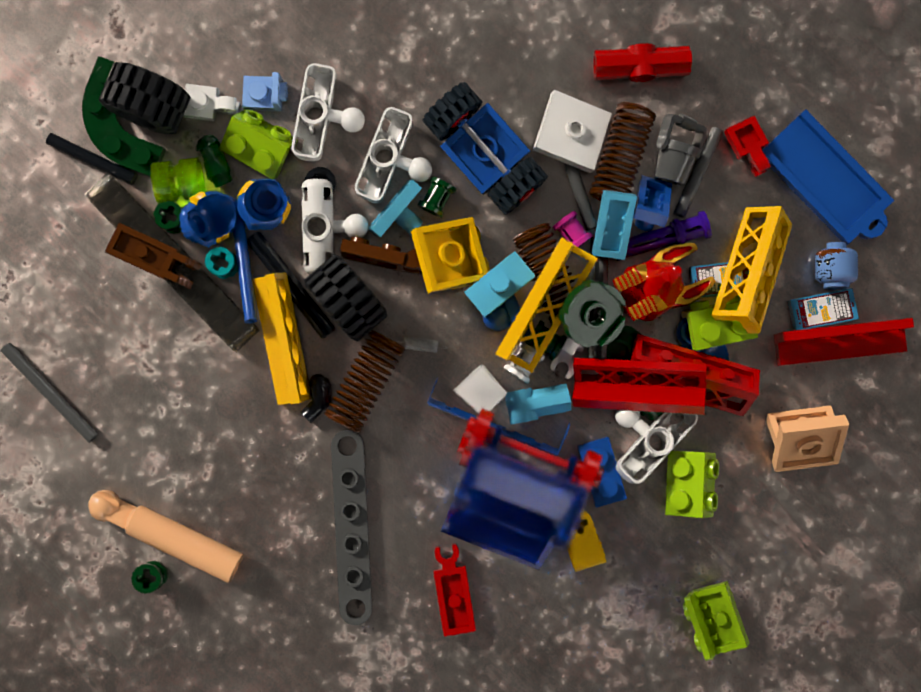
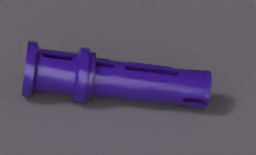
M704 210L699 211L697 216L683 220L678 218L672 219L669 222V226L631 236L629 238L626 258L672 244H685L688 241L701 237L705 239L711 238L712 231L707 214ZM696 226H697V228H695V229L686 231V230L689 229V228H693V227H696ZM657 238L655 241L633 247L635 244Z

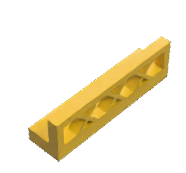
M782 206L746 207L713 308L712 317L714 320L739 321L747 333L760 334L793 225ZM753 218H766L764 224L752 231ZM756 241L758 244L757 249L744 258L742 256L744 248ZM747 268L749 270L748 277L735 285L733 282L735 276ZM739 295L741 300L738 309L725 310L726 303Z
M561 237L495 354L533 373L562 323L558 315L555 317L553 309L562 307L564 302L552 305L549 295L550 289L553 285L566 282L570 294L574 288L581 285L587 279L598 258ZM572 252L588 260L582 273L568 277L565 263ZM561 270H563L565 278L556 280ZM577 278H578L576 284L574 285V287H573V289H572V288H571V284H570V280H574V279H577ZM546 298L548 307L540 309ZM550 311L553 324L549 331L536 334L533 324L534 317L538 313ZM530 326L532 335L524 337L526 331ZM545 336L539 347L537 337ZM533 339L536 354L530 363L514 355L520 342Z
M272 273L264 277L254 278L252 281L277 404H297L312 399L287 273Z

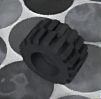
M115 62L98 100L110 112L136 125L162 134H176L191 97L181 86L153 71L130 63Z
M332 255L304 279L305 286L352 340L358 342L387 317L385 307L340 256Z

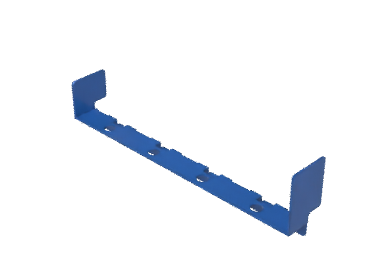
M436 380L427 402L429 406L469 421L470 417L476 418L474 414L456 407H449L446 403L433 399L431 395L436 386ZM493 422L490 423V426L496 428V433L558 456L568 434L570 422L561 440L559 449L546 443H538L535 439L516 431L506 430V427Z

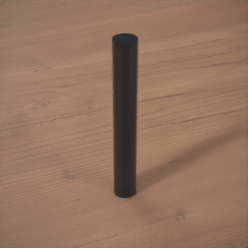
M50 133L46 139L47 145L130 185H133L137 179V173L56 134Z

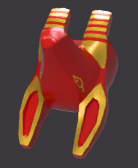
M685 243L670 246L657 252L647 262L626 268L622 275L612 280L613 284L625 300L626 307L623 306V313L630 316L633 321L637 319L653 321L672 308L687 306L700 299L716 282L713 276L693 284L684 285L682 269L680 266H675L677 262L697 251V245L695 243Z

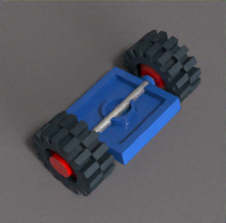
M461 82L458 86H454L450 92L447 91L441 99L439 98L436 104L430 107L429 112L424 115L422 121L439 141L447 139L440 147L481 194L484 195L491 189L488 194L489 198L504 215H507L528 199L547 180L548 175L532 157L522 161L531 153L529 148L488 102L479 110L478 108L483 103L482 100L466 82Z

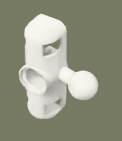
M312 63L307 66L292 140V152L297 158L305 161L315 162L321 159L330 122L341 124L348 132L360 131L365 124L364 114L355 107H349L344 111L331 109L335 81L337 80L335 69L331 66ZM308 76L315 78L313 90L307 87ZM313 108L323 110L322 116L316 120L308 119V112ZM297 137L304 140L302 151L295 148Z
M389 107L384 111L355 183V191L360 198L368 202L380 203L385 197L386 190L397 167L408 171V175L415 182H425L431 177L432 165L426 158L417 157L412 160L401 155L410 129L413 126L412 116L409 113L394 107ZM385 118L391 121L387 132L382 129ZM406 127H408L404 138H402ZM382 150H389L393 154L392 159L387 163H380L376 160V155ZM362 176L368 179L364 191L359 188ZM383 185H384L385 187H384V189H383V192H382L381 196L379 197L380 192H381V190H382V187H383Z
M307 179L301 187L303 267L308 274L313 273L325 262V252H331V256L334 255V233H346L349 237L362 238L366 235L369 228L367 219L357 213L351 214L346 220H334L333 186L326 179ZM324 187L330 188V200H324ZM305 188H307V201H305ZM319 217L325 221L326 230L322 235L315 236L310 232L309 225L314 218ZM307 253H309V266H307Z
M616 410L615 418L618 424L624 428L632 427L640 434L636 442L618 460L616 470L619 475L630 484L642 483L695 426L698 421L697 414H683L684 419L681 422L670 425L672 413H669L663 419L667 414L664 412L649 426L640 418V411ZM683 422L689 425L683 433L676 432ZM652 434L658 436L661 440L659 451L654 450L650 445L649 441ZM629 455V458L622 464L624 459ZM641 468L647 471L640 480L634 478Z

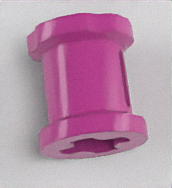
M574 210L558 221L552 228L554 231H559L564 239L580 247L590 240L593 234L591 232L587 233L576 218L578 214Z

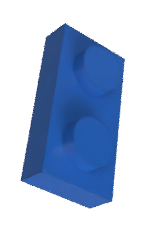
M609 437L577 445L581 462L588 450L602 455L600 467L604 468L602 479L597 488L592 486L590 490L595 508L627 499L621 476L616 470L617 463Z

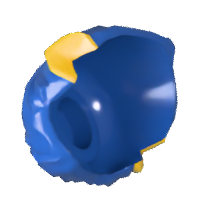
M251 179L244 184L237 194V210L249 230H273L278 225L284 224L291 210L289 196L282 185L275 179Z
M201 191L189 198L190 202L181 209L179 217L183 236L195 244L199 243L208 248L212 245L220 244L223 240L229 238L237 223V199L217 191Z

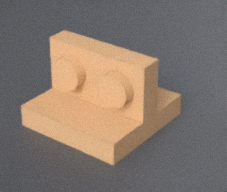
M831 405L767 414L766 423L775 446L772 458L775 472L839 464L849 428L846 415L835 416Z

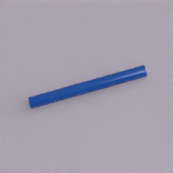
M237 210V223L233 230L244 321L245 323H255L258 319L245 222Z

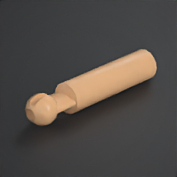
M97 491L88 502L90 514L96 520L109 521L125 529L127 535L227 583L231 582L243 559L244 554L143 505L139 507L121 500L113 491Z

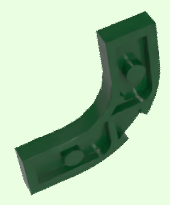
M98 56L82 100V115L86 131L96 148L108 159L126 169L155 179L166 149L126 132L119 122L118 115L107 110L99 102L98 99L115 62Z

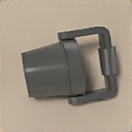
M684 114L665 115L656 143L658 156L654 178L672 183L673 185L685 186L694 162H697L701 156L707 135L706 127L698 124L696 119ZM674 123L686 130L696 132L692 145L669 139Z

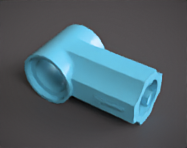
M566 383L535 390L532 388L507 392L505 396L510 425L538 420L540 416L554 415L572 410L570 394Z

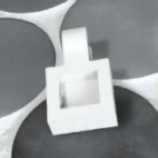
M186 84L185 91L191 99L184 113V118L215 122L216 112L235 115L239 112L240 102H236L235 97H219L220 91L217 87Z
M567 336L558 356L551 362L550 370L554 371L558 363L564 362L568 365L565 378H571L574 374L572 356L575 351L582 353L585 347Z

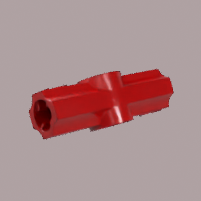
M640 43L631 45L627 49L595 50L593 53L595 80L629 78L631 82H649L657 77L687 76L691 74L692 51L690 46L655 47L654 44Z

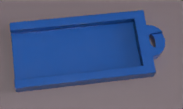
M806 109L762 150L771 165L770 168L841 242L849 244L857 236L867 240L880 236L886 229L888 220L884 210L895 200ZM875 221L876 225L869 230V225Z

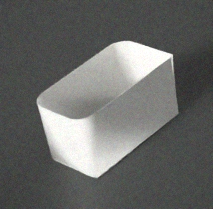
M484 365L478 366L453 390L478 415L481 408L491 411L507 395V392Z

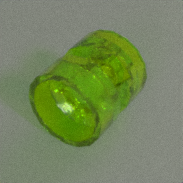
M198 157L179 159L177 165L172 161L151 164L152 188L158 204L166 201L178 202L180 196L186 201L198 192H205L204 173ZM175 176H176V178H177V184H176V185H175V181H174V177H175Z

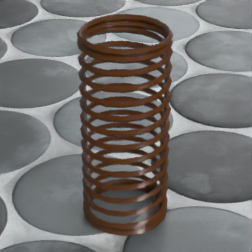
M630 102L617 104L615 110L617 114L613 116L615 121L611 123L612 128L609 129L610 134L607 135L608 141L604 144L606 148L602 150L604 154L600 157L602 161L598 163L600 168L596 169L598 175L594 176L595 182H592V188L589 191L591 197L601 201L603 190L632 193L629 188H632L634 184L631 181L637 179L633 174L639 172L635 167L641 166L638 161L642 160L643 157L640 154L645 153L642 147L647 146L645 140L649 139L647 134L652 132L649 127L654 125L653 122L657 117L649 108ZM623 109H632L640 111L644 114H647L650 117H643L637 114L629 113ZM623 123L638 125L640 127L647 129L648 131L634 129L629 126H626ZM619 129L636 132L645 136L646 138L633 136ZM613 136L617 140H611L610 137ZM618 136L631 138L643 144L632 143ZM608 143H611L615 147H609ZM616 143L629 145V146L635 147V148H637V149H639V150H641V151H636V150L628 149V148H625V147H623V146H620V145H618V144H616ZM615 150L628 152L633 155H636L639 158L627 156ZM603 157H607L611 160H604ZM613 157H618V158L626 159V160H629V161L634 162V163H636V164L626 163V162L620 161V160H618V159H615V158H613ZM604 163L609 167H602L601 164ZM612 164H617V165H620V166H624V167L630 168V169H632V170H634V171L625 170V169L616 167V166H614V165H612ZM603 170L608 174H600L599 171ZM610 171L619 172V173L628 175V176H630V177H632V178L624 177V176H621V175L612 173V172H610ZM597 177H601L606 181H599ZM609 178L617 179V180L626 182V183H628V184H623V183H620V182H616V181L611 180V179H609ZM595 184H599L605 188L596 187ZM607 185L619 187V188L624 189V190H626V191H622V190H619V189H615V188H612V187L607 186Z
M543 223L515 236L512 240L515 248L520 249L518 254L524 255L522 260L526 262V265L536 277L541 274L544 268L533 270L548 262L549 258L531 265L529 264L542 256L552 253L556 246L539 255L527 257L538 250L556 243L557 240L553 239L537 248L523 251L534 244L554 236V233L551 232L524 245L520 244L551 229L550 223ZM562 275V276L558 277L556 280L562 279V278H565V277H564V275ZM566 282L552 287L549 294L566 286ZM568 289L550 295L551 302L568 293ZM567 297L552 302V305L565 302ZM547 301L543 303V307H548ZM561 307L553 309L555 317H557L556 315H558ZM550 315L549 318H548V320H550L549 323H552V324H553L552 319H551V315Z
M371 330L368 336L375 341L364 339L365 343L372 348L361 345V348L368 354L360 351L357 352L367 362L354 358V361L365 369L353 364L350 365L353 370L363 376L347 371L349 376L360 383L347 377L343 378L345 382L358 390L345 384H340L341 388L357 398L340 390H336L337 394L353 404L338 397H333V400L354 413L333 403H329V405L350 419L329 409L324 413L328 418L356 433H361L360 430L364 427V424L358 419L367 421V417L360 412L368 415L371 414V411L362 405L374 408V405L365 398L374 402L378 401L369 392L382 395L379 390L370 384L384 389L385 386L374 378L383 382H389L387 378L373 369L388 376H392V373L377 363L392 370L395 369V366L377 355L399 363L396 358L380 348L399 357H402L406 350L402 345L374 330Z

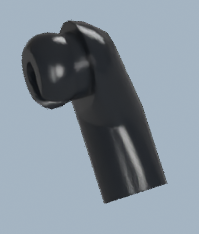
M315 374L310 378L309 386L312 391V401L300 411L310 423L330 406L329 403L332 402V385L329 379L322 374Z

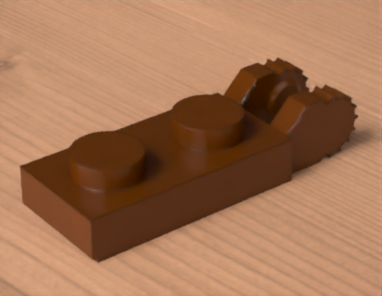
M118 223L105 250L106 253L166 281L167 279L172 280L189 289L193 285L189 278L171 272L176 260L192 270L199 271L202 266L201 263L180 254L181 251L121 223Z
M351 237V240L342 239L340 252L343 259L399 272L423 275L416 249L404 253L400 252L401 248L391 244H382V247L369 245L370 242L360 237Z

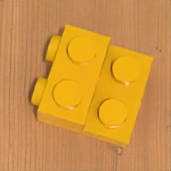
M473 217L417 227L411 230L428 294L447 289L454 290L472 286L489 272V263L483 255L480 244V231L475 226Z

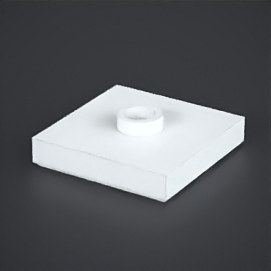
M553 90L549 97L533 151L592 173L595 170L612 113Z

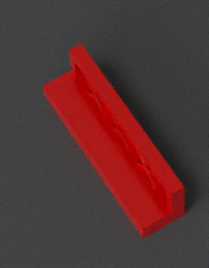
M913 318L785 331L774 334L777 366L908 352L905 329L914 328Z
M637 334L633 341L631 360L707 364V389L713 392L706 393L705 406L744 417L759 396V369L641 334ZM623 372L622 376L629 377L631 374ZM659 373L649 374V376H651L652 378L664 377ZM697 375L682 376L685 380H699ZM737 397L743 399V401L739 404L726 398Z
M574 357L575 384L572 396L573 407L705 415L707 364ZM582 370H594L598 374H582ZM618 371L628 372L631 375L629 377L619 376L616 373ZM659 373L664 377L652 378L651 376H649V374ZM697 375L699 380H685L682 376Z

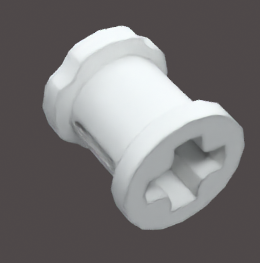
M521 342L519 344L520 350L516 356L530 363L536 354V349ZM544 355L542 356V358L540 359V361H543V360H544V358H545ZM511 362L510 365H505L504 369L528 384L531 372L514 362Z

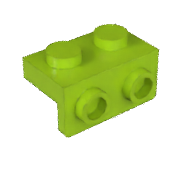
M242 110L231 117L219 149L268 178L276 179L280 174L289 151L292 149L293 136H291V133L286 128L274 126L263 120V116L258 112Z
M739 295L726 303L725 310L738 309L741 300ZM708 300L689 304V310L681 311L682 318H687L692 350L697 351L758 338L757 333H747L739 321L714 320L712 312L715 304L709 305Z
M672 450L668 454L665 515L693 518L713 517L718 507V495L714 492L715 479L719 475V462L716 460V453Z
M728 581L694 589L686 595L683 602V611L686 619L693 624L695 630L694 642L697 650L703 653L705 661L713 660L716 654L748 647L750 642Z

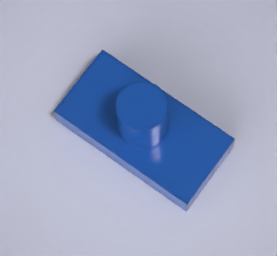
M644 175L641 176L633 219H636L635 225L637 228L643 231H651L654 225L666 226L669 218L672 183Z

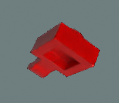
M755 115L724 131L737 159L739 160L747 156L749 167L755 177L767 172L771 165L762 148H765L769 142Z

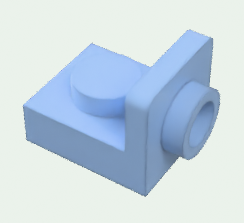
M272 72V77L243 76L242 107L244 110L282 111V101L287 102L288 84L283 82L279 72Z

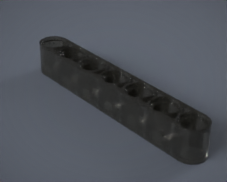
M106 173L84 194L115 228L118 223L124 224L181 251L180 254L191 258L164 229L156 224L155 219L110 173ZM176 260L171 272L189 278L193 285L189 289L167 279V283L237 353L260 331L254 323H245L243 311L202 268L199 271L192 270Z

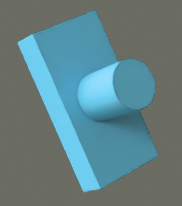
M407 180L369 225L368 230L376 237H381L395 221L411 235V230L420 227L423 220L407 206L420 192L422 187L414 180Z
M603 190L592 249L593 256L626 259L637 200L636 194Z
M514 251L464 293L483 317L486 318L536 276L516 251Z

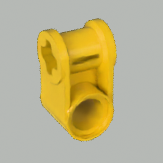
M575 506L573 509H565L561 516V525L574 571L577 572L606 563L605 553L591 516L579 506ZM575 515L584 519V521L580 522L581 528L577 530L573 525H569L573 522V516Z

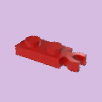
M456 543L452 544L453 555L449 558L441 555L440 546L435 547V558L442 564V569H436L433 572L444 637L476 631L466 565L456 566V561L459 557V547Z

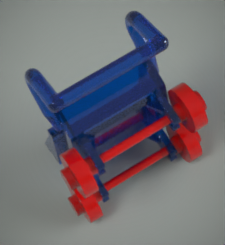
M481 408L477 419L470 417L457 452L462 454L459 465L466 469L459 482L440 532L540 570L554 545L560 550L566 549L569 546L590 496V490L592 486L597 488L604 472V468L600 467L602 455L588 450L582 462L575 455H571L568 461L503 436V427L497 426V428L490 426L494 413ZM498 443L565 470H558L556 475L500 454L497 449Z

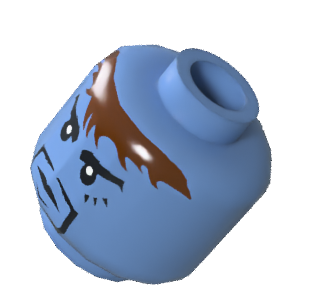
M846 242L827 243L826 249H822L815 254V279L823 284L824 289H849L850 284L858 279V253L853 249L847 248Z

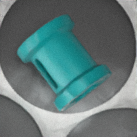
M215 247L206 254L205 266L213 275L221 279H227L237 274L236 256L227 248ZM225 259L229 264L226 268L220 267L216 264L217 260Z

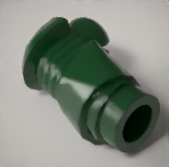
M205 135L198 140L195 150L200 151V154H202L207 179L213 182L215 188H218L233 180L230 175L231 170L224 153L219 150L220 141L214 135Z

